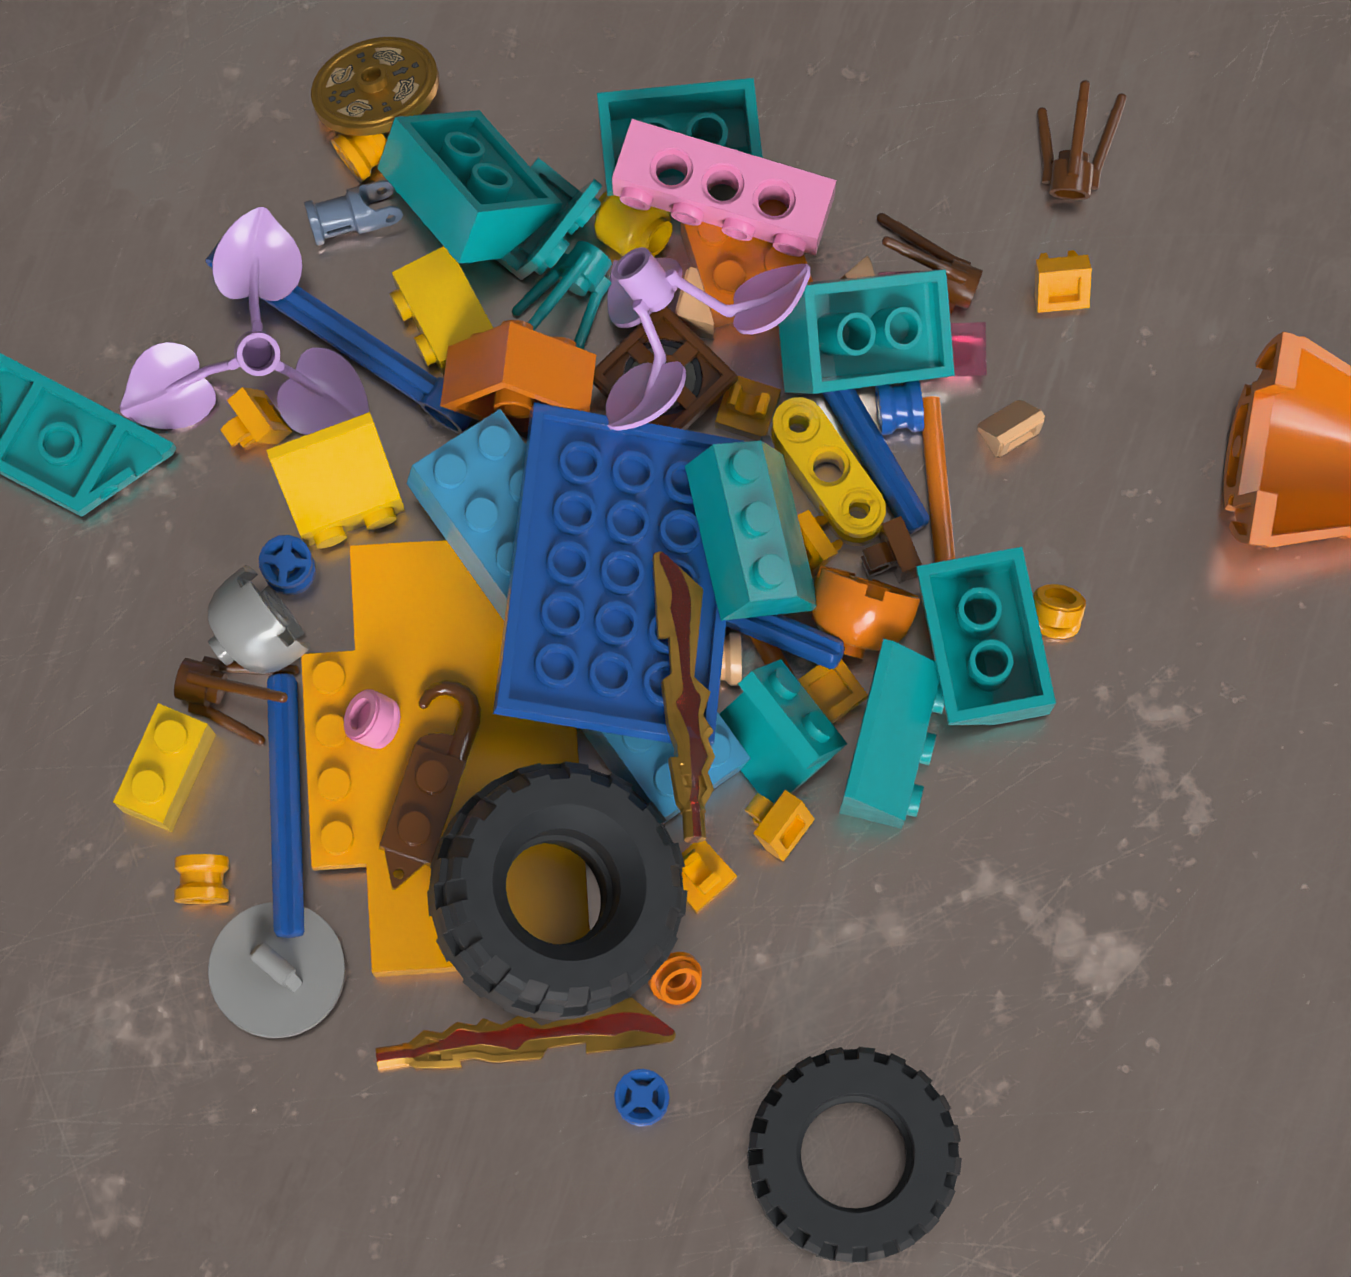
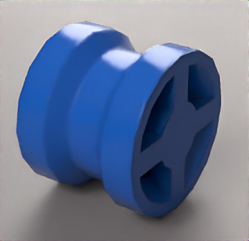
M919 380L905 382L903 386L892 387L889 384L875 386L876 412L881 435H892L898 428H908L912 432L924 430V409Z
M278 535L270 539L261 549L259 569L267 584L276 593L286 596L297 595L307 590L313 583L316 575V564L308 546L298 537ZM295 567L300 568V570L296 569L293 573H291L288 578L289 572H291Z
M647 1069L632 1070L625 1074L618 1082L614 1094L616 1108L621 1117L628 1123L640 1127L649 1126L661 1120L667 1112L670 1101L668 1086L663 1078L654 1071Z

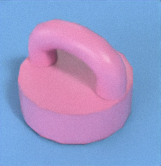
M372 689L363 690L351 700L344 716L345 733L348 738L362 745L375 749L384 748L393 740L397 733L401 718L400 708L396 701Z

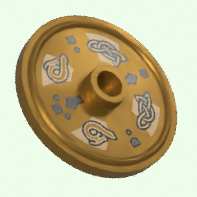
M401 37L372 38L346 47L331 57L321 67L312 83L311 100L318 118L323 124L334 131L353 136L381 134L391 130L395 117L420 115L429 106L438 90L439 71L435 59L428 49L413 40Z

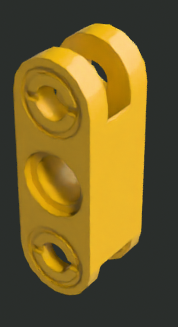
M793 397L784 401L777 407L772 420L771 440L774 449L783 454L786 467L819 514L826 516L828 519L826 524L838 539H841L843 543L850 546H864L871 543L879 536L881 524L886 515V503L882 494L823 410L814 401L804 397ZM794 426H799L805 429L806 431L802 433H797L792 431L790 428ZM830 462L840 468L842 476L836 481L825 482L815 475L813 469L818 464ZM853 511H860L864 513L866 517L862 519H857L851 516L850 513Z

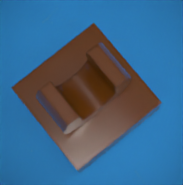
M902 516L882 523L879 532L881 543L862 550L863 556H861V560L868 576L871 577L892 568L899 584L917 577L916 566H920L922 563Z

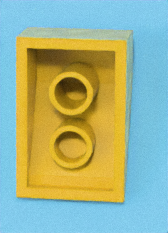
M370 412L266 450L299 534L308 547L316 544L318 549L334 546L347 538V532L366 526L367 530L385 527L396 521V514L405 511Z

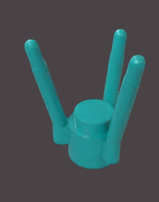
M578 241L570 254L563 253L556 265L512 308V314L514 316L521 315L559 279L560 282L528 321L533 326V330H535L567 290L579 296H585L587 291H590L591 296L574 339L576 347L583 349L602 297L612 284L605 277V274L612 265L611 260L596 246L585 241Z

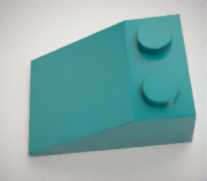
M946 270L808 282L793 311L779 323L785 392L816 394L955 376Z

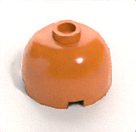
M821 565L814 582L817 606L811 611L812 618L820 631L837 637L844 642L845 655L863 659L865 650L880 651L883 639L898 643L908 633L915 619L921 599L916 594L875 579L871 581L857 577L855 573Z

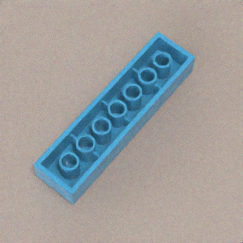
M501 409L414 463L411 466L406 484L501 618L505 620L526 444ZM717 712L715 739L711 747L715 758L708 771L714 789L738 773L751 759ZM581 729L609 770L633 785L631 789L647 803L652 801L667 821L681 812L675 804L668 759L674 757L672 743ZM690 747L692 789L689 801L691 805L696 800L698 789L697 774L705 761L701 749L696 747Z

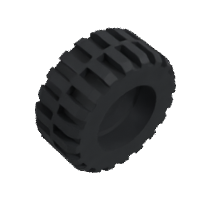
M859 1046L857 1049H843L839 1047L826 1050L825 1053L814 1057L809 1056L798 1062L795 1067L782 1075L771 1086V1089L759 1106L751 1127L747 1152L748 1169L754 1195L764 1210L766 1218L774 1228H777L788 1238L789 1242L800 1249L815 1254L816 1257L830 1261L861 1263L883 1259L902 1252L929 1233L940 1221L939 1218L945 1209L949 1207L956 1192L954 1187L957 1176L961 1172L962 1158H959L958 1146L961 1138L958 1125H954L949 1112L952 1108L944 1094L939 1095L931 1085L933 1080L921 1069L916 1071L905 1063V1059L893 1053L886 1055L875 1052V1048ZM862 1103L875 1107L894 1122L903 1138L906 1159L902 1177L895 1189L885 1199L874 1205L863 1208H845L835 1205L821 1197L812 1188L805 1176L801 1161L804 1135L809 1125L819 1114L835 1105Z

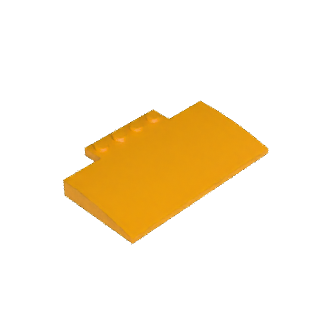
M447 540L351 545L350 564L355 650L309 653L301 656L311 866L314 871L366 867L372 974L375 977L457 972L450 961L447 962L436 942L438 936L432 916H429L427 891L430 885V866L424 865L399 888L392 890L385 853L379 850V845L414 745L421 737L428 734L444 733L453 735L460 716V704L452 696H438L432 700L426 709L420 708L418 702L423 692L432 684L447 680L457 681L469 687L477 696L481 707L480 725L442 835L451 819L462 806L490 782L518 768L541 763V765L561 764L564 761L579 763L577 728L493 714L504 620ZM366 689H372L396 701L400 708L401 718L397 733L393 740L381 749L371 748L347 737L344 730V716L349 703L358 693ZM548 843L532 846L520 853L510 866L506 878L508 902L518 922L536 938L552 944H566L585 936L590 931L586 862L571 850ZM396 870L393 875L395 878L401 879L404 873L401 870Z

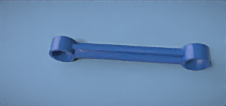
M218 243L205 259L206 264L211 269ZM296 286L283 299L278 301L264 300L419 403L425 412L446 428L461 434L474 419L440 406L444 378L434 377L299 286Z

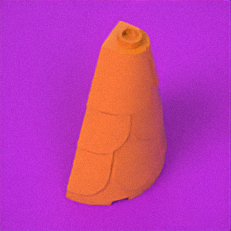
M1281 332L1266 345L1256 360V368L1263 370L1258 380L1252 382V385H1244L1232 422L1225 459L1223 487L1225 510L1235 512L1236 521H1231L1229 529L1234 538L1240 543L1262 546L1264 548L1333 537L1340 539L1351 538V366L1305 336L1298 337L1292 333Z

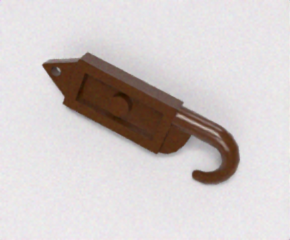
M444 680L432 684L423 692L418 702L420 708L426 709L436 697L448 695L459 702L461 712L453 735L444 733L428 734L421 737L414 745L379 845V850L385 853L392 890L399 888L424 865H431L436 846L440 841L480 725L481 707L477 696L469 687L457 681ZM396 870H401L404 873L401 879L394 877L393 873Z

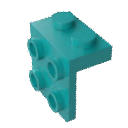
M538 157L530 167L562 202L560 211L503 258L495 260L520 280H523L534 271L542 275L548 267L552 268L570 245L563 238L568 232L572 235L579 226L583 227L601 205V202L595 198V195L603 185L596 179H593L578 190Z
M781 659L752 670L738 683L743 692L719 714L751 758L741 769L742 773L759 794L774 804L784 790L791 794L795 792L848 744Z

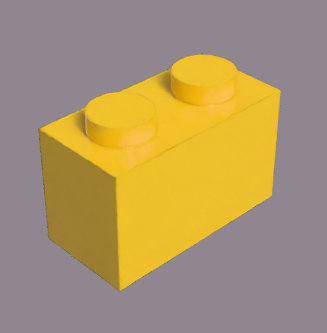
M443 246L393 271L392 276L396 290L390 292L389 295L401 319L405 321L412 317L420 335L414 337L413 340L426 365L429 366L436 362L444 377L448 346L468 339L474 333L490 330L493 326L459 263Z
M158 703L113 803L124 813L173 832L216 737L214 731L207 723Z

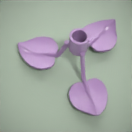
M257 207L247 212L228 228L217 245L212 262L214 281L219 291L225 297L230 299L249 297L251 331L244 333L237 340L234 348L235 357L207 365L200 369L196 354L187 346L172 342L158 343L146 349L135 361L120 403L122 415L138 424L159 429L185 428L205 418L215 405V391L205 377L241 367L245 372L254 376H264L276 370L289 377V379L283 382L277 392V406L285 423L300 434L308 435L369 412L363 384L355 369L343 356L333 350L313 347L305 350L300 355L296 368L293 369L280 361V348L277 342L269 334L262 331L263 324L260 316L259 297L267 301H278L285 298L298 285L302 274V258L294 239L276 221L270 211L264 207Z
M647 248L633 249L620 260H614L610 275L612 284L608 289L607 298L609 317L620 328H629L642 323L654 352L653 364L643 363L630 369L614 384L606 403V415L609 421L607 426L609 429L616 431L632 429L656 419L673 405L682 392L686 380V369L678 361L666 363V354L650 317L652 312L662 310L672 301L677 288L685 291L720 314L729 318L734 317L733 324L739 333L753 335L777 326L793 311L808 283L810 266L808 264H795L760 273L743 283L734 294V304L727 305L683 279L682 268L676 260L672 258H654Z

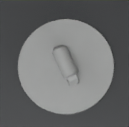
M273 902L259 904L246 909L234 917L218 935L209 957V985L220 1010L240 1029L265 1038L291 1037L316 1026L330 1013L338 1001L345 980L343 949L330 925L322 917L304 907V934L295 938L277 937L273 929Z

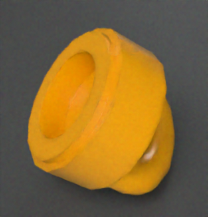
M1047 584L1037 588L1033 598L1041 634L1053 639H1066L1076 635L1083 621L1086 599L1080 592L1065 585Z

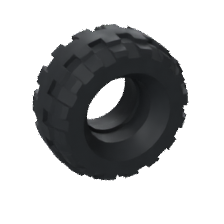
M567 761L561 764L541 765V763L518 768L490 782L473 795L451 819L436 846L430 865V885L427 891L429 916H432L438 936L436 942L446 961H450L463 977L464 980L462 982L480 998L485 997L503 1007L502 1010L525 1018L533 1017L549 1019V1021L576 1019L601 1012L630 997L652 979L651 977L668 959L678 940L676 935L681 919L686 913L688 890H684L682 868L685 867L679 843H673L663 824L667 820L652 801L647 803L631 789L633 786L631 783L613 773L607 775L589 769L588 764ZM543 843L562 846L577 854L592 870L600 890V912L593 928L579 940L566 944L545 942L530 934L515 918L507 898V873L517 856L532 846Z

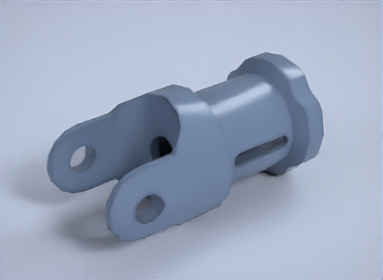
M381 180L346 189L344 196L319 203H314L312 200L304 202L316 246L324 244L325 239L355 230L360 235L399 222L403 216L402 210L399 207L388 206L377 210L369 207L371 203L391 196L394 192V187L389 181Z

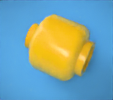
M607 191L599 197L598 200L601 202V205L594 213L596 216L594 228L596 237L601 242L622 256L633 249L641 247L647 248L653 256L658 255L664 249L673 229L670 223L669 211L652 206L649 210H638L622 203L619 196H607Z

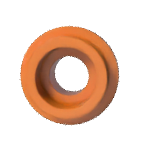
M686 952L670 953L668 959L651 977L652 979L648 981V984L658 999L672 1005L684 1004L698 994L702 984V969L693 955Z

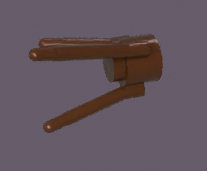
M1088 80L1081 81L1079 87L1071 150L1060 151L1056 160H1054L1047 110L1044 107H1040L1037 110L1043 159L1041 182L1043 184H1050L1049 194L1065 200H1086L1090 198L1091 190L1099 189L1101 170L1127 100L1125 94L1120 93L1116 97L1092 163L1089 162L1090 154L1082 151L1089 105L1090 82Z
M879 213L877 215L879 223L928 254L889 236L883 237L882 244L932 270H946L950 315L955 305L968 309L983 270L971 266V262L954 256L885 213Z
M204 656L202 661L185 658L179 667L175 679V699L189 702L188 713L204 716L258 745L264 744L265 737L262 734L211 707L210 704H220L225 691L280 703L287 701V694L271 690L270 688L228 680L227 673L223 672L260 674L244 669L236 661L227 666L221 660ZM290 664L279 671L265 674L297 675L300 669L297 665Z

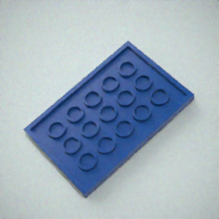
M534 402L529 418L493 714L672 743L666 727L661 681L670 675L668 638L657 639L652 562L654 554L661 551L662 553L659 555L660 563L663 566L672 591L670 610L679 646L683 692L676 701V706L686 725L690 747L700 748L697 741L702 740L701 737L697 740L696 714L699 698L693 691L689 679L688 637L690 606L688 592L681 574L675 567L676 564L703 588L694 677L711 692L703 715L714 731L708 738L712 747L715 739L726 620H720L685 465L713 444L744 442V440L651 423L627 430H610L607 426L609 424L607 415Z

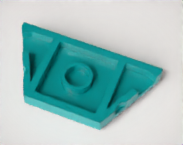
M0 353L1 475L82 517L174 454L176 446L173 442Z

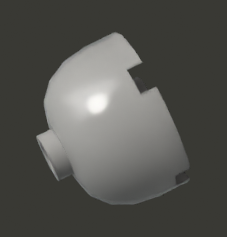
M244 565L226 579L212 596L208 605V622L214 636L208 640V643L218 658L227 666L236 661L250 672L260 674L276 672L293 663L305 654L311 646L309 642L296 640L304 634L297 620L269 585L262 591L258 590L251 582L258 574L249 566Z

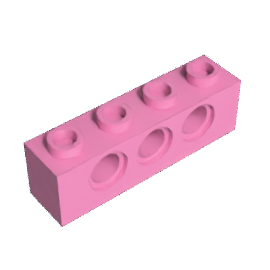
M631 119L612 176L613 195L619 196L620 201L629 207L638 210H649L652 206L671 212V216L684 224L698 226L701 225V222L722 227L721 230L724 234L737 240L750 241L753 237L773 243V247L776 250L791 256H802L803 253L816 256L834 200L837 181ZM675 169L682 172L686 178L677 185H666L658 179V176L665 170ZM725 184L732 187L736 191V195L729 200L720 201L714 199L708 192L716 185ZM774 199L785 204L787 211L779 216H769L762 212L759 206L767 200Z

